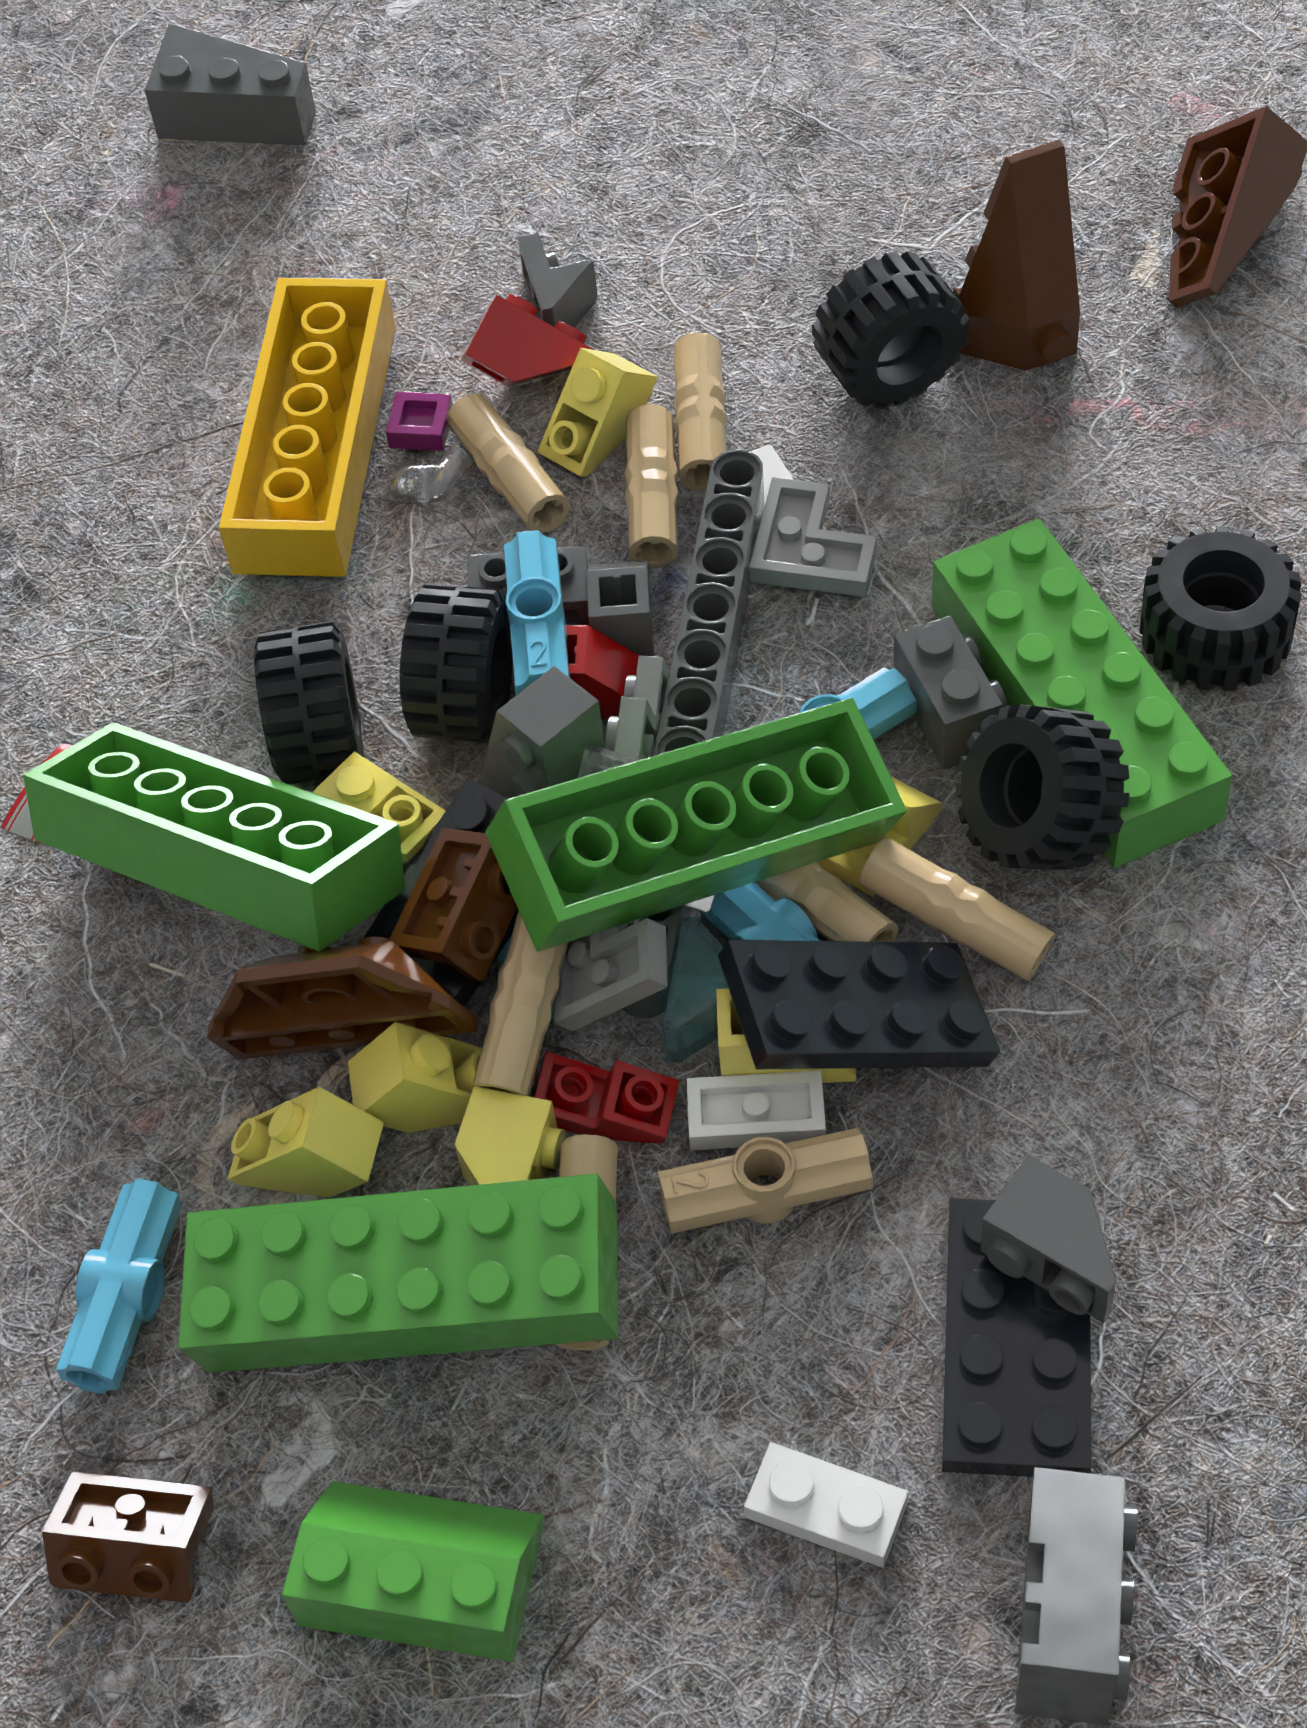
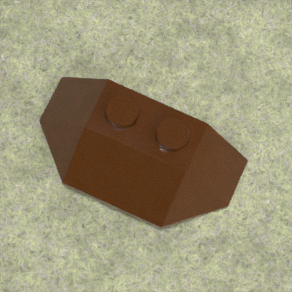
M366 937L360 939L356 946L341 948L327 946L320 952L302 946L298 949V953L272 956L237 970L208 1025L207 1038L240 1060L368 1045L395 1022L440 1036L478 1032V1019L421 964L393 941L383 937Z

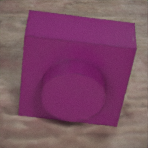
M396 391L386 429L389 448L444 451L449 431L447 424L448 412L453 405L451 394Z

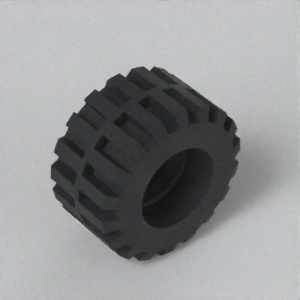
M897 251L888 252L878 260L874 256L863 261V266L856 270L852 268L843 275L844 279L838 285L831 287L826 294L828 297L827 301L820 304L815 315L819 320L812 324L815 349L852 399L855 398L859 404L866 407L873 404L875 408H885L891 402L896 406L907 402L914 395L918 397L928 391L927 388L934 382L938 383L946 375V370L950 366L955 365L961 356L958 351L966 346L969 337L965 331L970 327V320L965 313L967 310L927 259L924 257L919 258L916 253L908 251L901 256Z
M1216 526L1215 532H1206L1203 528L1190 530L1189 538L1187 539L1178 535L1168 541L1167 550L1159 549L1152 557V565L1148 566L1145 576L1139 634L1143 635L1142 646L1146 654H1154L1153 664L1159 670L1171 669L1173 671L1172 679L1182 684L1187 680L1197 682V689L1210 691V685H1221L1223 691L1237 690V684L1240 682H1244L1249 687L1261 682L1262 673L1272 676L1280 668L1281 659H1287L1291 650L1302 593L1300 592L1301 579L1299 572L1292 571L1294 562L1287 553H1276L1277 544L1268 538L1263 541L1254 539L1255 533L1242 529L1239 534L1229 532V527ZM1218 605L1228 607L1236 611H1215L1205 608L1203 606Z
M424 584L420 588L407 616L400 657L401 706L407 727L413 736L489 743L496 711L504 706L509 699L513 669L510 625L505 602L506 597L502 590L438 584Z
M329 621L260 632L254 647L256 690L268 754L274 772L281 782L291 785L326 779L354 751L363 757L361 722L350 658L345 638L336 623Z
M1022 704L1020 706L1010 705L1001 708L999 715H989L981 722L982 732H973L966 743L969 752L967 756H961L958 770L962 771L961 783H956V797H961L962 807L958 810L961 824L969 825L966 836L972 846H981V855L989 861L999 862V866L1009 868L1073 870L1074 867H1084L1094 862V854H1104L1111 846L1110 833L1119 834L1124 820L1119 815L1122 807H1128L1130 793H1124V781L1130 779L1128 765L1121 764L1119 759L1124 751L1119 740L1109 739L1111 729L1103 721L1094 720V715L1084 711ZM1042 779H1043V789H1042V795H1041V783H1042Z

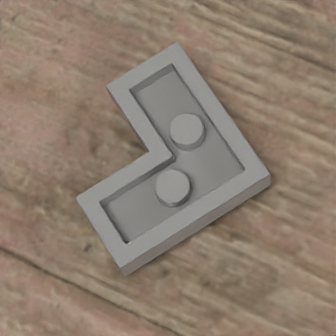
M772 477L749 565L750 582L867 597L877 553V536L823 530L830 501L829 484Z
M639 655L636 675H628L626 678L624 696H621L619 717L610 716L606 731L607 754H613L616 767L653 756L670 672L663 657Z
M646 918L619 932L617 926L568 942L560 972L559 991L553 1001L554 1024L570 1031H575L667 988L666 926Z

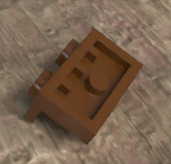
M448 828L441 829L389 941H393L411 957L450 964L467 978L476 981H483L517 910V905L485 833Z
M72 1472L42 1530L49 1583L57 1588L189 1602L195 1590L192 1559L214 1510L212 1487Z

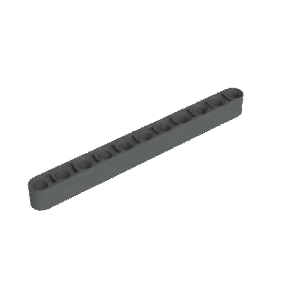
M734 449L723 452L714 459L711 465L653 756L720 737L724 733L751 587L749 565L765 507L763 463L751 451ZM682 905L618 926L619 932L646 918L661 920L659 924L666 926L668 987L622 1008L629 1015L638 1018H653L664 1013L671 1006L675 997L691 907Z

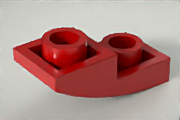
M546 1051L540 1062L532 1097L552 1101L559 1129L578 1134L599 1135L619 1141L663 1143L667 1137L679 1080L616 1060L611 1070L607 1071Z

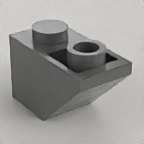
M648 560L589 564L586 574L590 627L638 655L654 656Z
M1028 1155L983 1217L981 1252L985 1253L989 1261L1004 1274L1014 1278L1024 1276L1048 1290L1052 1299L1065 1310L1077 1315L1087 1313L1100 1322L1105 1323L1112 1311L1116 1278L1091 1191Z

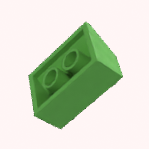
M332 1481L301 1522L282 1597L297 1626L514 1662L545 1518L542 1514Z

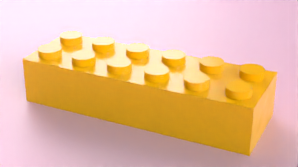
M277 279L219 524V531L232 574L346 577L396 329L386 279Z

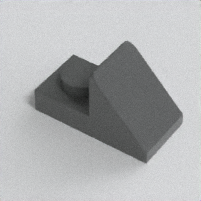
M538 232L518 236L523 279L531 303L538 309L536 317L553 327L560 321L575 328L597 300L594 262L592 260H584L559 266L555 252L545 253Z

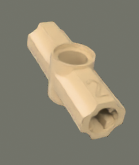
M859 1128L785 1144L781 1140L772 1137H756L746 1141L737 1150L735 1155L657 1172L663 1206L671 1234L745 1217L760 1224L775 1223L785 1219L793 1211L794 1206L873 1189L869 1154L863 1134L860 1133ZM763 1175H770L779 1179L776 1183L765 1186L751 1182L754 1178Z

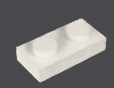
M821 1070L687 1078L690 1150L740 1148L746 1141L756 1137H772L781 1140L785 1144L826 1135Z
M770 1442L744 1505V1514L747 1519L884 1568L908 1504V1491Z

